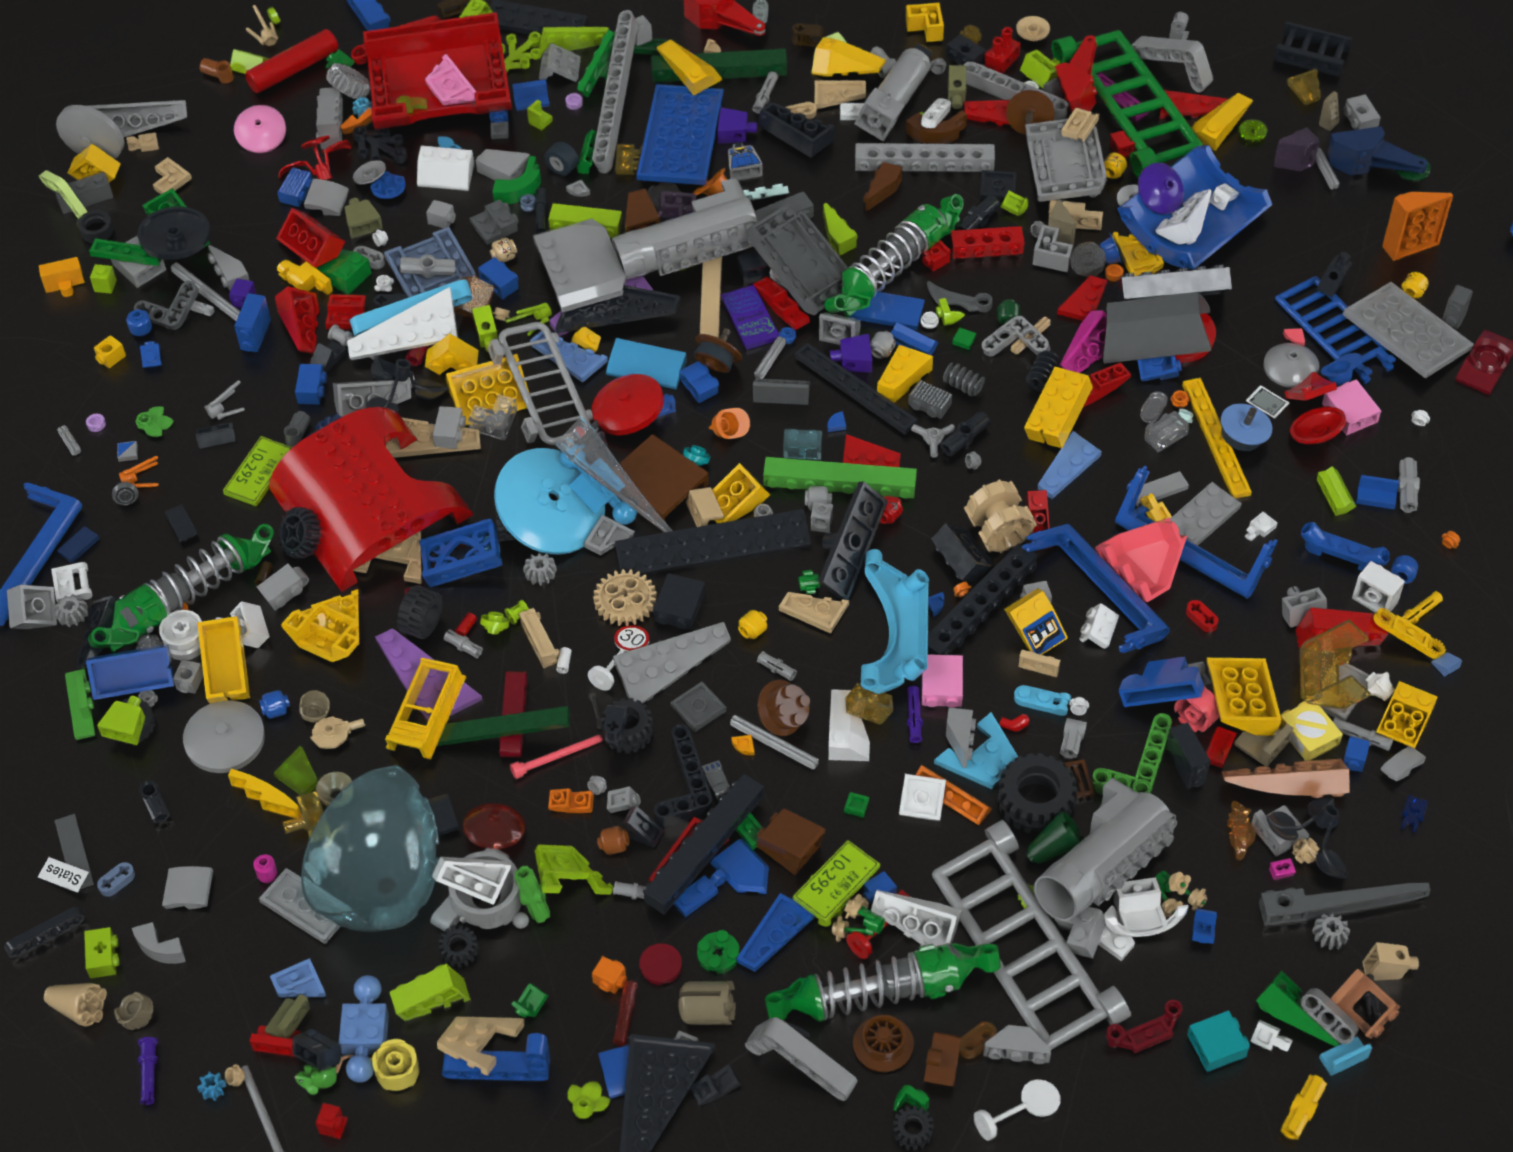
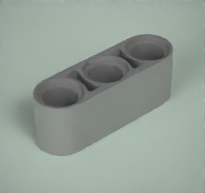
M1316 988L1310 989L1302 998V1008L1339 1043L1348 1044L1354 1039L1358 1033V1026L1355 1021L1321 990ZM1309 997H1314L1318 1004H1312L1309 1001ZM1325 1012L1331 1013L1334 1016V1020L1328 1019ZM1341 1028L1349 1029L1351 1035H1345Z

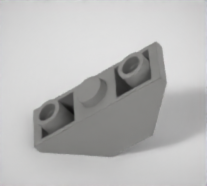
M1008 1025L985 1042L984 1056H988L991 1059L1007 1058L1016 1062L1026 1060L1036 1064L1049 1063L1051 1049L1031 1027Z

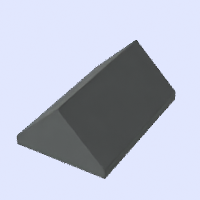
M755 378L753 381V402L809 404L810 381Z

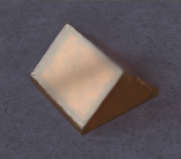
M475 276L460 278V280L468 281L473 299L467 303L455 306L454 313L473 318L472 309L489 305L495 287Z

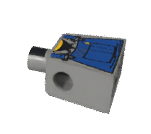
M737 142L733 145L732 149L728 150L730 179L743 180L762 176V162L753 146H743L741 142Z

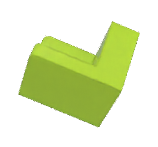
M536 100L527 108L529 124L541 131L553 121L552 116L542 110L540 100Z

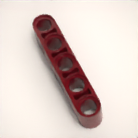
M506 671L502 716L525 712L526 671ZM523 734L500 737V757H521Z

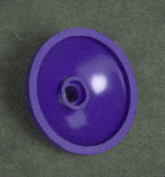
M1152 163L1142 170L1138 180V190L1144 204L1151 211L1161 215L1171 214L1176 211L1184 199V186L1179 174L1171 166L1164 163Z

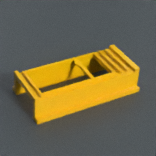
M421 657V662L385 740L387 742L386 748L394 751L397 744L418 748L423 758L431 759L466 676L461 674L457 665ZM430 669L449 673L434 709L415 705ZM412 709L431 713L426 726L407 722Z

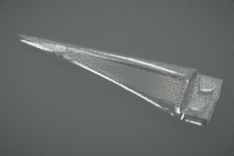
M580 417L555 445L569 457L568 459L663 532L672 531L635 486L596 430Z

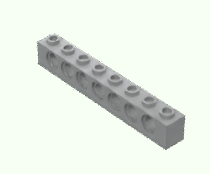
M856 143L855 171H876L877 168H880L882 162L901 166L902 171H994V144Z

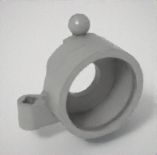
M490 845L485 851L472 853L464 857L467 859L507 861L511 865L500 890L501 898L498 904L489 909L479 908L473 903L472 895L448 886L450 895L437 908L430 920L431 924L444 932L447 928L452 931V926H457L459 920L462 923L468 922L484 929L507 925L511 921L516 928H525L529 923V917L526 913L519 912L521 907L520 889L514 877L517 868L509 859V856Z

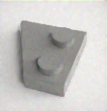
M602 515L584 542V547L602 555L615 547V541L632 538L635 531Z

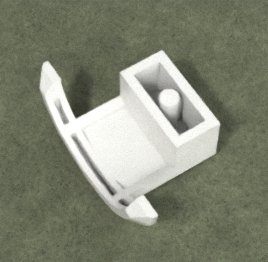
M1156 877L1127 881L1120 890L1117 889L1114 892L1113 902L1121 924L1117 922L1115 915L1105 916V923L1111 931L1121 936H1150L1169 930L1180 922L1187 913L1188 905L1177 906L1175 913L1166 920L1160 905L1161 891Z

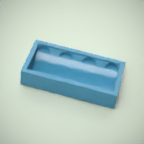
M616 338L606 375L622 377L629 374H643L654 378L662 387L677 389L680 381V370L685 368L687 357L685 352Z

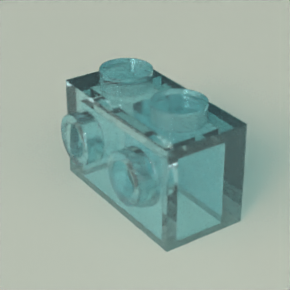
M785 429L783 443L784 458L821 460L822 431Z

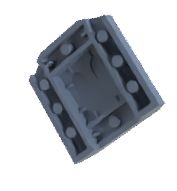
M449 227L433 233L432 238L402 249L401 246L384 252L387 262L408 298L458 280H467L470 284L476 277L474 269ZM424 255H432L435 259H454L455 276L434 275L431 278H425L421 274L401 273V257L421 258Z

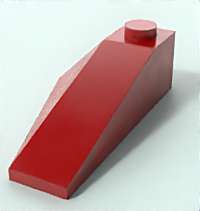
M288 286L275 296L278 313L297 349L301 352L314 354L317 339L315 328L318 327L316 317L319 314L317 295L313 292Z

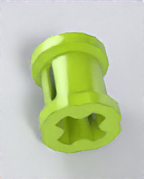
M520 600L517 605L510 609L506 608L504 611L510 622L516 624L517 620L520 619L519 613L527 611L529 608L523 600Z

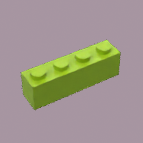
M553 203L549 215L550 230L593 219L606 228L609 238L620 235L623 224L622 211Z

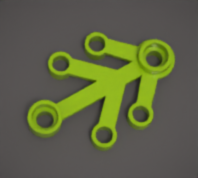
M532 32L528 37V41L517 50L515 48L517 43L516 36L514 34L507 35L509 56L504 60L506 73L509 69H527L530 67L529 59L541 58V50L538 48L532 49L529 53H524L531 46L539 47L541 35L538 32ZM502 44L503 54H504L506 50H505V45Z

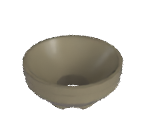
M330 772L318 781L316 792L323 804L330 807H338L346 804L352 798L354 785L352 779L347 774ZM334 791H341L343 793L338 799L331 797Z

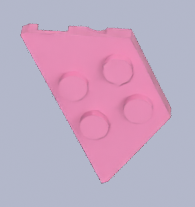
M445 54L440 65H436L433 72L426 77L427 86L442 105L474 102L475 89L448 55Z

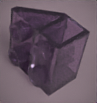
M1307 127L1287 137H1283L1278 142L1274 166L1302 171L1314 165L1320 140Z

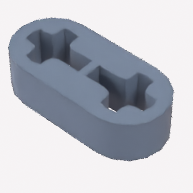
M126 862L120 863L102 876L97 883L100 893L103 896L109 897L129 884L135 877L132 865ZM122 871H125V872H128V874H127V875H124V874H121V872H122ZM108 884L111 885V887H104V885Z

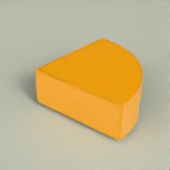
M752 735L731 737L732 744L737 751L745 755H755Z

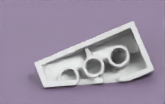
M1211 189L1194 193L1183 203L1182 208L1172 213V218L1169 220L1164 219L1155 230L1156 233L1178 245L1194 243L1201 233L1211 196Z
M831 689L829 760L869 761L870 741L852 691Z
M879 890L875 893L871 909L875 914L884 917L886 922L903 931L906 936L920 943V946L951 944L962 911L944 904Z

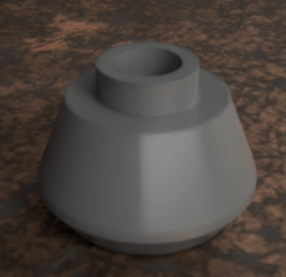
M121 481L114 487L112 498L119 505H131L138 498V489L129 481Z

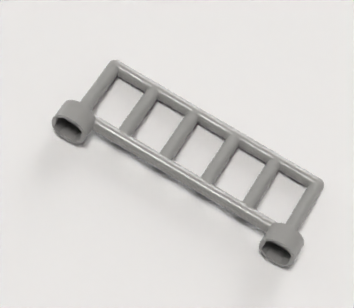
M1000 820L985 829L988 840L933 871L932 877L950 906L962 910L959 920L975 945L990 944L1033 918L1036 919L1050 940L1006 966L1000 960L1001 968L993 973L1028 1027H1031L1051 1050L1105 1018L1112 1025L1119 1024L1131 1017V1012L1116 987L1112 986L1099 993L1046 911L1040 906L1036 896L1008 856L1019 849V846L1004 820ZM992 853L1005 872V875L961 899L947 877ZM1013 885L1027 908L982 932L969 909ZM1057 951L1072 975L1026 1000L1012 977ZM1080 986L1095 1009L1049 1035L1034 1011Z

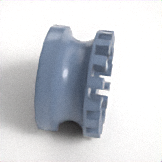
M526 194L521 196L520 205L522 210L532 211L535 209L534 202L536 200L533 195Z

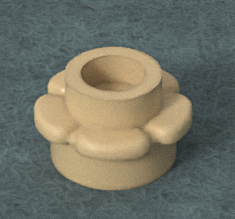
M498 307L495 308V312H492L496 314L495 318L505 321L506 318L510 317V311Z
M235 1064L226 1069L225 1080L229 1085L240 1086L245 1078V1073L243 1069L239 1068V1065Z

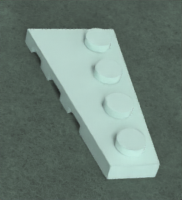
M783 184L772 185V189L759 187L755 188V191L752 192L743 190L749 200L789 193L788 186L783 187Z

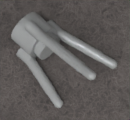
M239 380L205 406V410L211 419L217 417L220 420L223 417L245 410V408H239L222 413L224 408L221 402L235 392V388L240 384Z

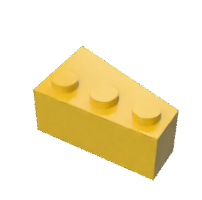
M899 345L877 384V392L895 403L909 391L913 384L918 383L921 377L932 371L933 356Z

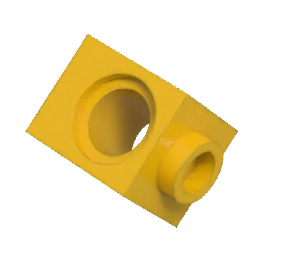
M111 335L94 347L96 360L108 368H111L126 356L123 345Z

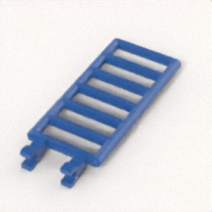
M1314 276L1275 297V300L1334 360L1373 341L1378 347L1362 355L1361 364L1353 369L1364 384L1371 380L1368 375L1372 374L1373 371L1362 363L1376 357L1387 371L1394 368L1391 363L1395 362L1396 359L1392 355H1388L1385 352L1388 349L1366 332H1364L1366 336L1337 351L1331 346V344L1361 329L1355 324L1327 339H1324L1319 334L1346 320L1347 318L1343 313L1314 328L1308 323V321L1337 306L1343 312L1348 308L1336 294L1332 298L1329 297L1332 300L1330 303L1304 316H1301L1296 310L1324 297L1326 294L1318 291L1292 305L1285 300L1314 284L1318 286L1321 281L1319 277Z

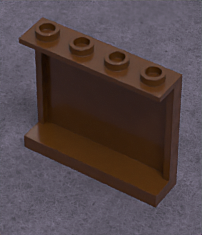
M653 434L612 470L626 485L618 494L624 500L633 503L640 512L649 515L654 522H659L663 526L665 525V517L688 496L690 490H695L698 486L705 488L709 485V474L707 471Z

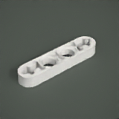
M943 98L937 99L923 114L921 125L926 128H935L949 113L951 101Z

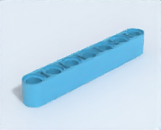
M458 280L354 316L350 319L354 337L449 287L451 288L454 307L467 303L473 299L467 280Z

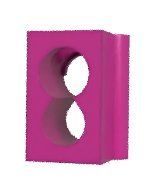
M1291 858L1270 862L1269 870L1273 880L1294 876V873H1296Z

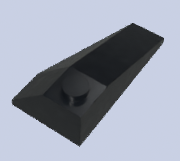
M108 596L93 601L86 620L89 628L87 632L83 633L82 637L86 641L79 650L75 669L87 668L86 660L90 657L98 656L104 649L92 647L88 642V637L95 628H111L115 601L119 599ZM94 634L96 641H103L101 634Z

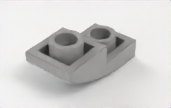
M1409 746L1389 759L1381 767V771L1387 774L1389 778L1398 781L1409 776L1411 769L1423 764L1426 757Z

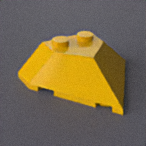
M358 589L351 591L350 595L344 597L339 595L313 604L307 610L300 611L299 609L293 611L284 620L281 627L299 648L331 662L346 658L359 645Z

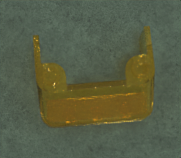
M1347 620L1307 640L1301 646L1300 695L1306 703L1344 709L1371 696V693L1352 675L1339 680V666L1350 661L1352 648L1368 641V637L1351 620Z

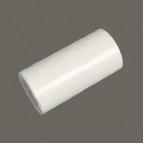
M566 647L560 648L557 672L562 674L568 672L571 649Z

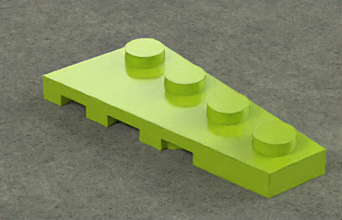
M543 27L539 44L541 56L551 43L568 51L598 46L601 44L602 37L609 29L608 27Z

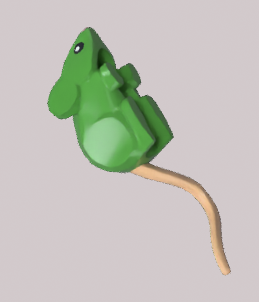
M354 1055L342 1056L340 1064L333 1068L330 1066L323 1071L306 1065L304 1066V1072L301 1071L295 1075V1080L308 1093L316 1094L318 1089L328 1088L336 1082L337 1073L343 1060Z

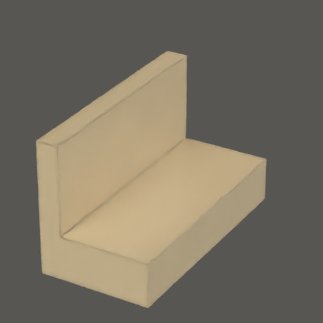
M711 487L689 491L686 504L697 527L708 525L709 520L722 519L724 517Z

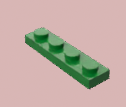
M95 239L89 251L90 256L153 266H159L162 260L145 253L140 245Z

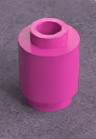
M266 854L258 856L253 863L257 878L264 883L274 881L278 873L274 859Z

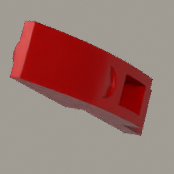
M1121 362L1090 374L1089 379L1093 388L1083 407L1106 396L1131 377V374Z

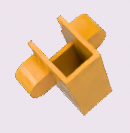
M78 257L39 265L40 276L46 293L60 290L62 296L69 297L74 293V285L85 283Z

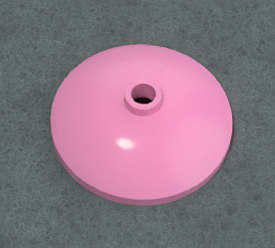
M257 105L247 108L238 116L234 125V133L238 143L244 149L253 153H265L281 144L286 134V124L284 118L276 109L265 105Z

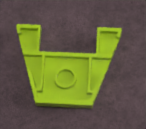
M538 845L536 847L535 856L543 893H560L562 885L558 879H586L595 894H612L614 887L610 883L606 884L602 880L603 876L598 871H592L588 867L589 862L573 846Z

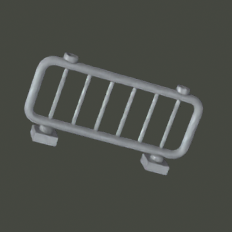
M540 322L528 323L503 330L499 334L498 339L490 341L488 352L494 365L501 364L504 355L531 416L524 418L521 426L527 443L535 442L537 434H539L541 440L546 444L557 445L577 440L581 433L591 425L590 420H593V414L590 409H584L556 345L559 342L558 334L556 332L551 333L548 326ZM535 329L541 330L545 336L544 339L511 347L508 346L506 341L507 336ZM547 342L552 354L515 362L511 350ZM554 357L559 368L522 378L517 366ZM561 372L566 384L529 393L524 381ZM568 388L572 397L571 401L538 409L535 408L531 399L532 396ZM575 404L579 416L544 425L538 415V412ZM579 419L582 420L584 425L582 431L554 438L549 437L544 429Z

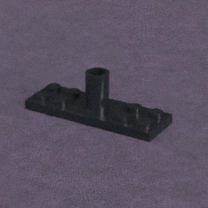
M864 481L858 482L839 531L826 533L822 539L823 548L830 553L818 582L841 601L842 599L849 600L865 560V554L869 550L888 503L886 499Z

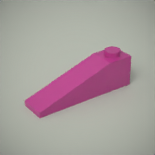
M1103 310L1090 311L1080 324L1060 363L1063 369L1080 373L1088 368L1091 363L1102 358L1104 355L1107 314Z

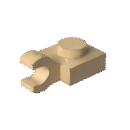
M156 132L138 135L139 139L135 137L126 138L129 151L140 148L142 152L159 149Z

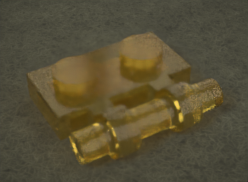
M617 144L616 174H633V169L638 170L643 146H640V149H635L634 144Z

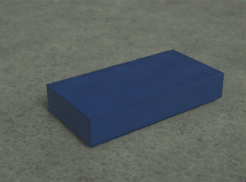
M84 526L61 546L57 552L72 564L99 540V536Z

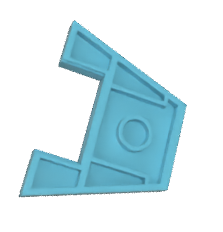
M990 712L977 723V728L989 739L972 752V758L967 760L966 768L962 767L955 752L950 748L934 760V764L987 788L994 789L999 784L1001 773L1006 769V765L1011 761L1015 763V758L1018 755Z

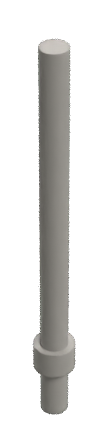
M243 1066L241 1069L245 1073L244 1081L274 1152H284L248 1066Z

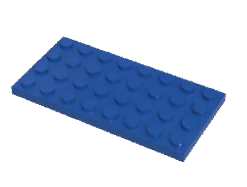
M656 84L637 171V180L706 185L723 99V89L707 88L693 96L686 86Z

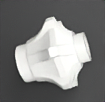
M1373 672L1366 679L1368 682L1367 695L1377 696L1386 701L1395 691L1390 682L1388 672L1383 674Z

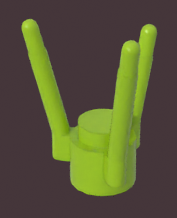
M542 303L518 310L516 313L520 315L506 319V323L532 314L537 320H541L540 323H546L549 321L548 317L552 315V312L547 303ZM537 329L529 331L527 335L530 336Z

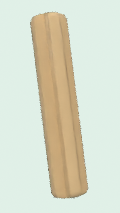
M1043 317L1034 327L1042 333L1050 326L1051 321L1047 317ZM1028 333L1025 338L1031 339L1035 334ZM1018 339L1011 345V351L1014 354H1019L1027 345Z

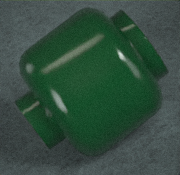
M1003 300L997 307V319L1001 325L1006 324L1015 316H1021L1020 305L1014 300Z

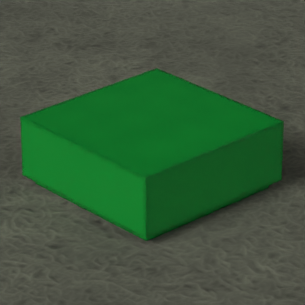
M959 328L952 340V344L969 350L976 338V333Z
M850 792L844 813L864 818L870 797Z

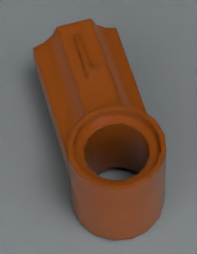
M205 58L201 61V72L219 78L221 83L226 84L233 81L234 75L228 61L217 62Z

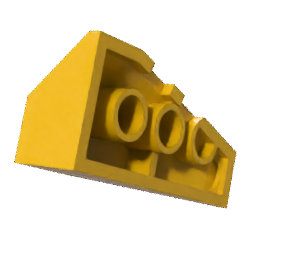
M823 37L815 49L812 74L829 77L833 76V73H842V75H848V72H858V74L879 73L886 63V59L838 39Z
M669 40L657 47L658 52L693 96L722 80L713 66L674 41Z

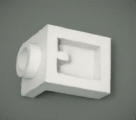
M1224 183L1216 187L1209 202L1220 210H1224L1229 201L1237 198L1239 192Z

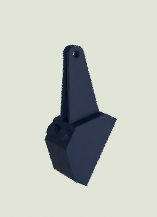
M1382 126L1332 133L1326 159L1331 167L1349 175L1368 173L1372 167L1424 173L1427 167L1425 159L1384 141L1385 133Z

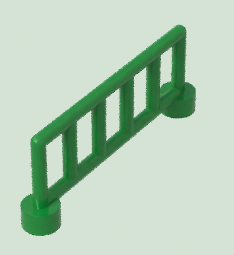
M1120 30L1096 36L1097 47L1116 41L1125 53L1094 63L1092 68L1094 84L1092 85L1095 86L1097 94L1131 142L1134 141L1135 148L1138 151H1134L1130 155V164L1135 176L1139 179L1142 170L1152 163H1164L1183 157L1196 146H1203L1201 140ZM1071 36L1054 40L1052 42L1054 59L1059 60L1060 64L1064 62L1069 64L1083 41L1075 42ZM1132 63L1140 76L1105 87L1096 73ZM1148 85L1156 99L1121 109L1112 95ZM1164 107L1173 121L1137 132L1128 118ZM1180 130L1189 144L1155 154L1146 145L1144 140Z

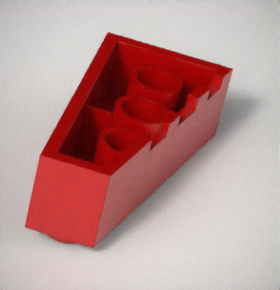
M1310 607L1295 629L1299 649L1381 645L1388 632L1375 623L1373 613Z

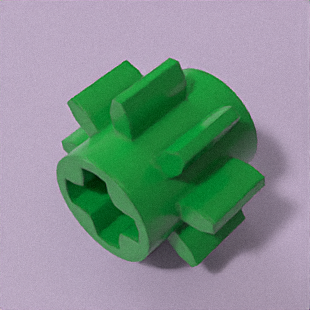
M812 570L802 571L803 576L798 577L800 591L805 590L807 595L816 593L815 588H820L818 573L813 574Z

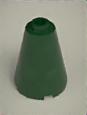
M1061 811L1027 847V856L1032 863L1041 864L1067 854L1084 839V836L1079 837V828L1074 820L1067 813Z

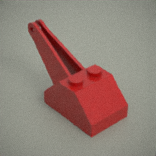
M1093 35L1084 38L1069 64L1064 62L1055 66L1064 98L1068 102L1071 114L1075 108L1090 112L1096 103L1095 95H1097L1095 86L1092 85L1094 84L1092 68L1097 42Z

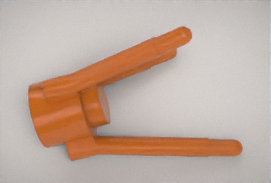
M154 456L130 469L120 472L121 481H129L136 488L157 487L158 483L135 484V482L138 481L137 473L158 464L155 461L158 459V456Z

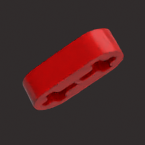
M1192 600L1188 603L1186 615L1200 629L1208 633L1217 629L1218 617L1207 606L1198 600Z

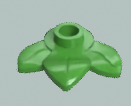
M160 406L153 407L148 412L140 413L137 416L136 425L139 429L145 430L147 435L159 437L162 436V430L168 429L174 421L170 417L163 415L164 407Z

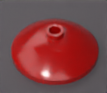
M1336 407L1312 409L1300 415L1292 423L1290 433L1295 441L1302 444L1324 443L1342 431L1346 424V416L1341 409Z

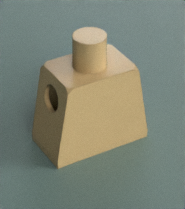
M1375 943L1362 961L1365 975H1374V981L1401 979L1408 969L1417 970L1419 966L1418 958L1409 956L1406 946Z

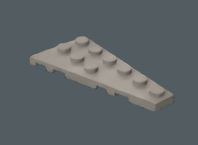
M724 622L615 655L613 656V661L628 699L633 698L635 702L639 700L643 704L645 701L653 698L659 691L664 690L688 673L691 668L702 663L705 658L727 645L731 638Z

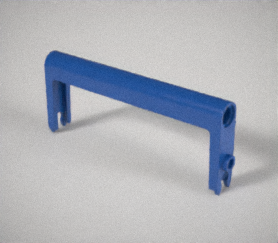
M1146 466L1142 469L1139 468L1134 479L1129 482L1127 486L1128 492L1115 519L1116 524L1128 531L1155 522L1135 510V505L1150 472L1146 470ZM1187 539L1179 560L1248 599L1254 592L1264 569L1268 568L1271 564V555L1278 540H1270L1268 544H1264L1249 575Z
M31 483L23 484L25 486L24 489L27 490L26 493L29 494L27 496L29 499L54 507L55 510L0 590V626H3L9 618L7 590L18 585L32 584L83 508L81 502L76 498L52 491L47 487H40Z
M1070 524L1038 531L1026 537L1028 540L1033 541L1022 546L1027 552L1056 545L1060 546L1139 629V631L1125 635L1126 644L1120 645L1118 648L1121 653L1141 649L1144 646L1161 641L1168 635L1170 628Z

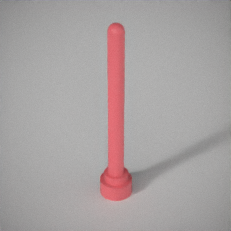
M601 735L593 736L526 763L515 762L510 764L511 772L515 779L524 777L528 770L602 742L603 737Z

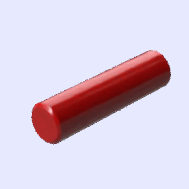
M324 29L247 70L245 73L246 80L254 92L260 93L328 57L331 53L337 52L338 42L330 30Z

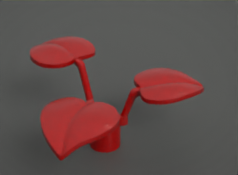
M329 135L303 143L301 145L303 149L313 146L319 164L315 165L314 170L307 161L290 163L280 169L279 179L292 168L306 165L313 173V176L316 175L321 180H331L328 153L338 149H351L349 141L342 140L322 150V154L325 155V163H322L316 145L329 140Z

